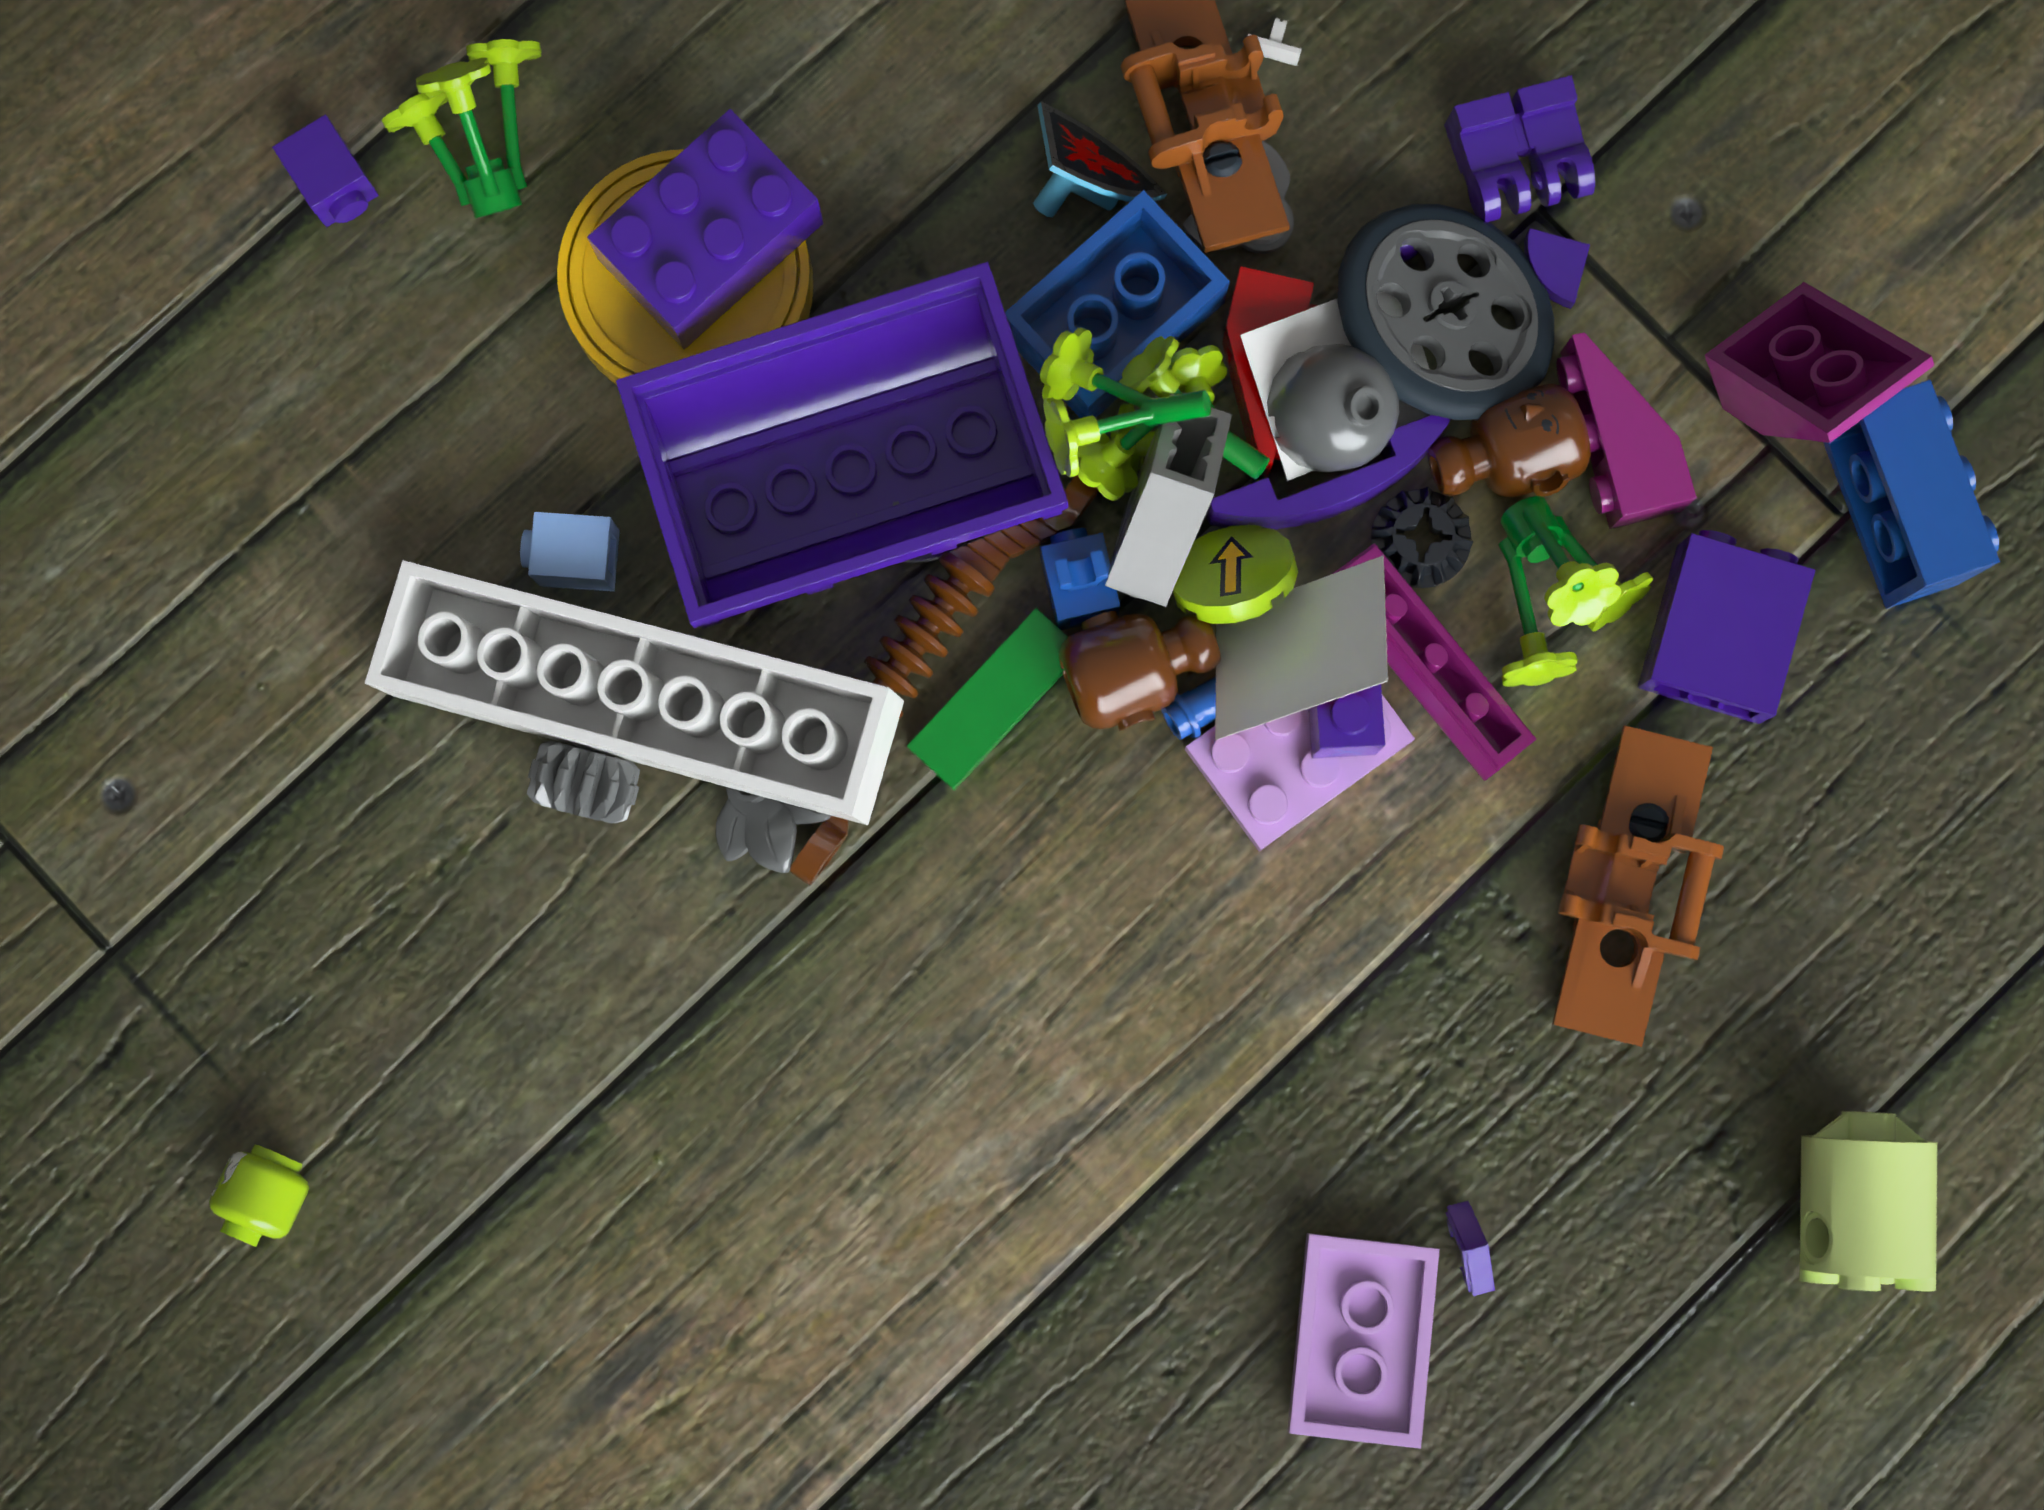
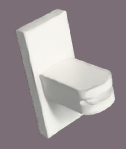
M1275 18L1269 40L1258 37L1263 55L1269 59L1297 66L1301 49L1281 43L1287 21L1283 20V22H1280L1279 18Z

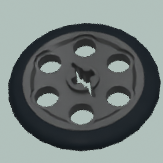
M1411 204L1383 212L1360 228L1346 248L1338 272L1337 298L1343 330L1352 347L1358 348L1374 357L1384 367L1400 401L1427 414L1453 420L1479 419L1489 408L1513 397L1521 391L1539 386L1546 376L1554 349V315L1548 291L1535 275L1528 257L1513 240L1493 224L1484 222L1483 219L1468 211L1441 204ZM1404 245L1413 246L1414 250L1418 251L1423 257L1426 270L1416 271L1408 267L1400 255V247ZM1457 254H1467L1473 257L1481 267L1482 277L1474 278L1462 271L1458 265ZM1385 292L1397 298L1402 306L1403 316L1393 317L1385 313L1378 304L1377 293ZM1468 300L1455 315L1453 313L1446 315L1441 313L1434 319L1426 322L1439 307L1441 309L1448 307L1453 309L1458 304ZM1491 305H1500L1509 310L1516 323L1515 329L1509 330L1497 324L1491 313ZM1413 344L1425 346L1434 354L1437 362L1436 370L1425 369L1416 363L1411 352ZM1475 350L1485 354L1491 360L1494 374L1487 376L1477 372L1469 361V351Z

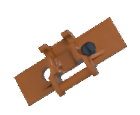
M1123 0L1139 52L1126 57L1120 67L1125 81L1133 84L1152 143L1148 155L1152 166L1157 169L1175 166L1177 175L1181 178L1204 252H1211L1290 230L1289 221L1262 143L1277 133L1284 115L1276 94H1270L1265 97L1257 74L1264 58L1258 36L1249 35L1243 39V48L1233 54L1215 0ZM1181 46H1193V47H1196V48H1193V49H1183V48H1180V47H1181ZM1171 86L1178 88L1191 131L1178 135L1174 133L1160 90Z
M1623 726L1602 817L1598 820L1597 828L1579 824L1566 885L1558 910L1559 914L1575 918L1572 929L1574 934L1552 1025L1642 1047L1664 954L1667 953L1698 960L1701 947L1694 946L1712 868L1714 860L1722 859L1724 846L1692 837L1713 747ZM1671 851L1689 853L1669 939L1655 936L1652 933L1654 915L1648 914L1659 865L1667 864ZM1615 929L1627 932L1634 943V954L1631 960L1620 967L1609 965L1602 958L1600 952V943L1603 937L1609 931Z

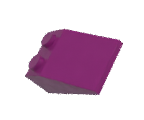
M1805 282L1705 354L1723 410L1761 435L1831 443L1934 366L1933 358L1928 353Z

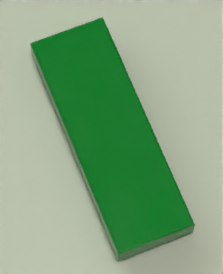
M1035 608L907 745L908 750L955 791L1063 675L1065 668H1061L1059 649L1068 636Z

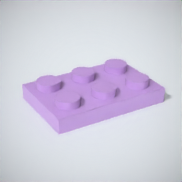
M1382 695L1386 745L1376 755L1312 759L1308 709L1215 740L1214 726L1187 745L1184 750L1256 849L1261 851L1409 745L1415 738Z
M1307 1233L1287 1431L1290 1434L1421 1449L1439 1260L1438 1248Z

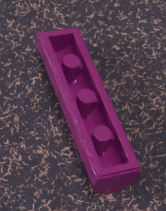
M1374 543L1334 573L1383 556L1384 554ZM1384 555L1387 664L1483 781H1486L1532 744L1536 737Z

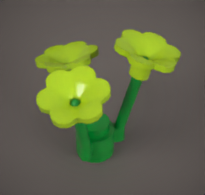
M499 39L487 43L467 45L466 52L470 60L469 62L451 63L440 67L434 72L417 77L415 79L416 86L421 94L406 100L398 109L390 112L382 119V123L388 132H394L404 127H414L423 144L431 145L455 186L461 206L470 204L475 219L523 205L518 190L527 188L520 161L514 88L520 86L518 64L524 60L537 59L542 56L539 42H518L511 39ZM490 65L493 66L494 86L500 88L507 169L504 168L501 158L488 159L472 111L477 105L470 85L475 79L491 73ZM449 102L452 113L459 114L475 165L465 168L469 180L466 179L442 138L445 135V131L435 116L438 108Z
M1533 496L1512 505L1504 512L1500 520L1507 537L1498 546L1508 564L1524 636L1519 639L1523 660L1507 664L1502 668V683L1507 687L1522 684L1526 686L1546 684L1554 678L1574 673L1577 670L1576 664L1578 663L1574 652H1548L1545 635L1542 632H1538L1521 560L1523 557H1526L1530 563H1539L1551 558L1558 569L1556 578L1559 582L1549 587L1544 596L1545 602L1549 607L1548 618L1556 626H1564L1574 622L1580 626L1587 625L1593 632L1597 631L1607 623H1613L1627 613L1633 604L1641 600L1650 591L1651 586L1649 584L1654 579L1648 572H1644L1633 580L1621 583L1618 580L1619 573L1613 564H1597L1571 534L1563 517H1555L1544 497ZM1562 545L1575 559V561H1570L1568 559L1567 555L1562 549Z

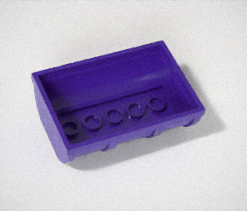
M988 262L616 380L686 612L693 628L701 627L705 629L723 622V619L806 592L808 595L830 589L833 588L834 583L931 553L933 556L957 548L956 544L1040 517L1045 520L1061 515L1062 510L1068 509V500ZM899 501L898 505L893 506V502Z

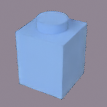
M534 512L532 530H524L520 547L521 565L524 568H529L528 575L539 586L614 591L620 530L611 517Z

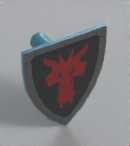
M1040 101L1038 112L1049 170L1054 172L1033 202L1035 208L1047 217H1054L1070 192L1108 211L1113 209L1118 199L1130 202L1143 190L1154 201L1166 197L1167 193L1122 150L1088 126Z

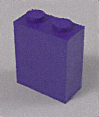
M1702 530L1699 532V535L1691 533L1676 547L1637 688L1760 724L1776 716L1815 569L1798 565V557L1786 551L1763 548L1760 550V553L1737 547V540L1722 532Z

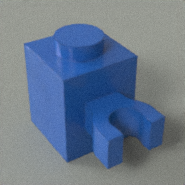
M1076 528L1052 535L1050 537L1051 544L1040 547V560L1056 626L1060 630L1078 627L1085 620L1109 611H1117L1119 616L1120 602L1117 590L1105 586L1110 561L1103 532L1088 536L1086 528Z

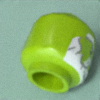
M254 1144L250 1153L242 1151L232 1154L209 1199V1206L213 1213L225 1219L220 1232L255 1247L262 1235L273 1239L285 1237L289 1233L309 1190L307 1180L299 1174L303 1164L257 1144Z

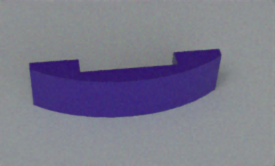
M1430 415L1398 427L1381 451L1384 460L1281 500H1277L1269 478L1215 497L1211 500L1205 514L1209 525L1224 528L1239 525H1258L1275 530L1315 523L1347 512L1380 495L1413 470L1427 455V451L1434 442L1441 437L1450 419Z

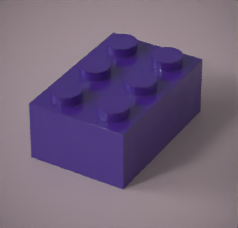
M729 109L588 235L587 238L603 266L685 350L823 224L818 199L754 132Z

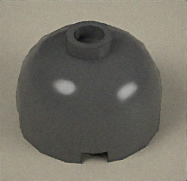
M1344 344L1314 346L1305 352H1298L1288 358L1273 378L1267 401L1268 417H1275V427L1280 436L1275 437L1280 449L1297 465L1316 472L1354 469L1378 456L1393 436L1400 413L1396 389L1384 367L1374 357L1358 348Z

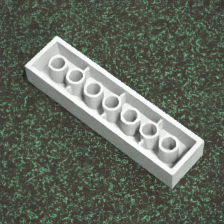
M404 560L398 573L365 680V684L394 697L868 825L904 703V700L889 687Z

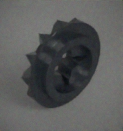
M1429 487L1410 491L1402 490L1390 499L1378 512L1371 531V545L1375 543L1406 582L1413 588L1435 587L1452 579L1465 565L1473 544L1469 516L1463 513L1455 503L1453 496H1445L1432 491ZM1423 514H1427L1426 522H1429V532L1439 535V538L1448 540L1431 543L1422 557V562H1418L1419 552L1416 551V541L1406 539V535H1398L1396 533L1403 534L1405 531L1415 530Z

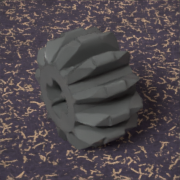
M551 740L540 744L536 759H532L527 777L530 778L527 795L534 803L597 821L616 824L627 820L631 805H635L639 791L637 783L640 769L632 761Z

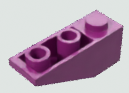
M1585 332L1572 335L1561 350V357L1557 358L1556 370L1559 384L1572 393L1576 399L1588 430L1591 449L1590 461L1595 476L1590 478L1589 488L1596 512L1598 514L1605 513L1609 529L1682 512L1697 497L1680 437Z

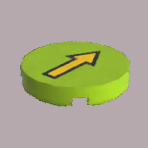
M1258 525L1229 526L1201 536L1193 542L1174 586L1173 593L1177 607L1184 613H1186V610L1195 612L1197 620L1212 624L1238 623L1266 613L1273 608L1271 600L1278 597L1282 591L1285 598L1294 588L1298 568L1290 541L1278 531Z

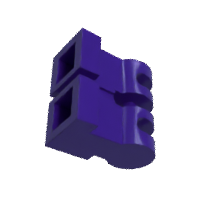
M1572 75L1518 89L1512 99L1509 92L1456 105L1451 111L1444 126L1460 173L1464 175L1474 214L1483 219L1484 222L1499 220L1501 217V200L1498 189L1504 192L1513 214L1518 215L1530 211V179L1518 156H1528L1532 171V185L1535 187L1537 196L1544 207L1560 203L1561 183L1559 174L1563 176L1572 198L1578 199L1594 193V166L1589 149L1584 143L1575 108V102L1578 98Z

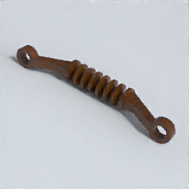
M1078 475L1074 476L1064 490L1068 500V509L1062 510L1061 515L1045 520L1040 517L1003 529L1001 532H995L985 536L984 539L981 538L969 543L967 546L952 550L950 553L945 551L938 560L950 575L949 578L944 580L930 574L924 578V582L935 597L932 601L917 595L910 597L909 602L920 617L915 621L901 615L896 616L894 622L905 638L902 641L884 635L880 638L879 642L890 658L886 662L871 656L866 657L864 662L875 676V679L870 683L889 687L895 693L916 698L919 693L908 679L910 672L930 678L934 672L922 657L924 653L928 652L943 658L949 653L937 637L940 631L955 637H960L963 634L962 628L952 616L954 612L957 611L971 617H975L978 613L977 608L967 596L968 593L972 591L989 597L995 590L992 583L1008 561L1050 540V537L1054 534L1071 530L1099 493L1098 488L1087 486L1079 479ZM854 676L852 677V678H854V679L866 681V680H863V679H860V678H857V677H854ZM901 710V714H900L899 719H900V718L903 716V714H904V713L902 712V710ZM831 816V818L824 821L800 851L789 872L811 886L848 836L849 820Z

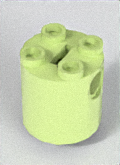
M1842 1111L1839 1117L1815 1135H1801L1799 1281L1839 1284L1841 1289L1880 1291L1881 1284H1895L1896 1289L1936 1291L1937 1142L1922 1139L1897 1118L1896 1114L1880 1112Z

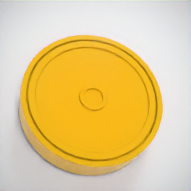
M684 149L652 153L632 160L609 173L580 202L568 222L558 254L557 283L565 318L591 362L616 385V380L809 318L813 297V270L806 240L685 350L598 260L587 236Z

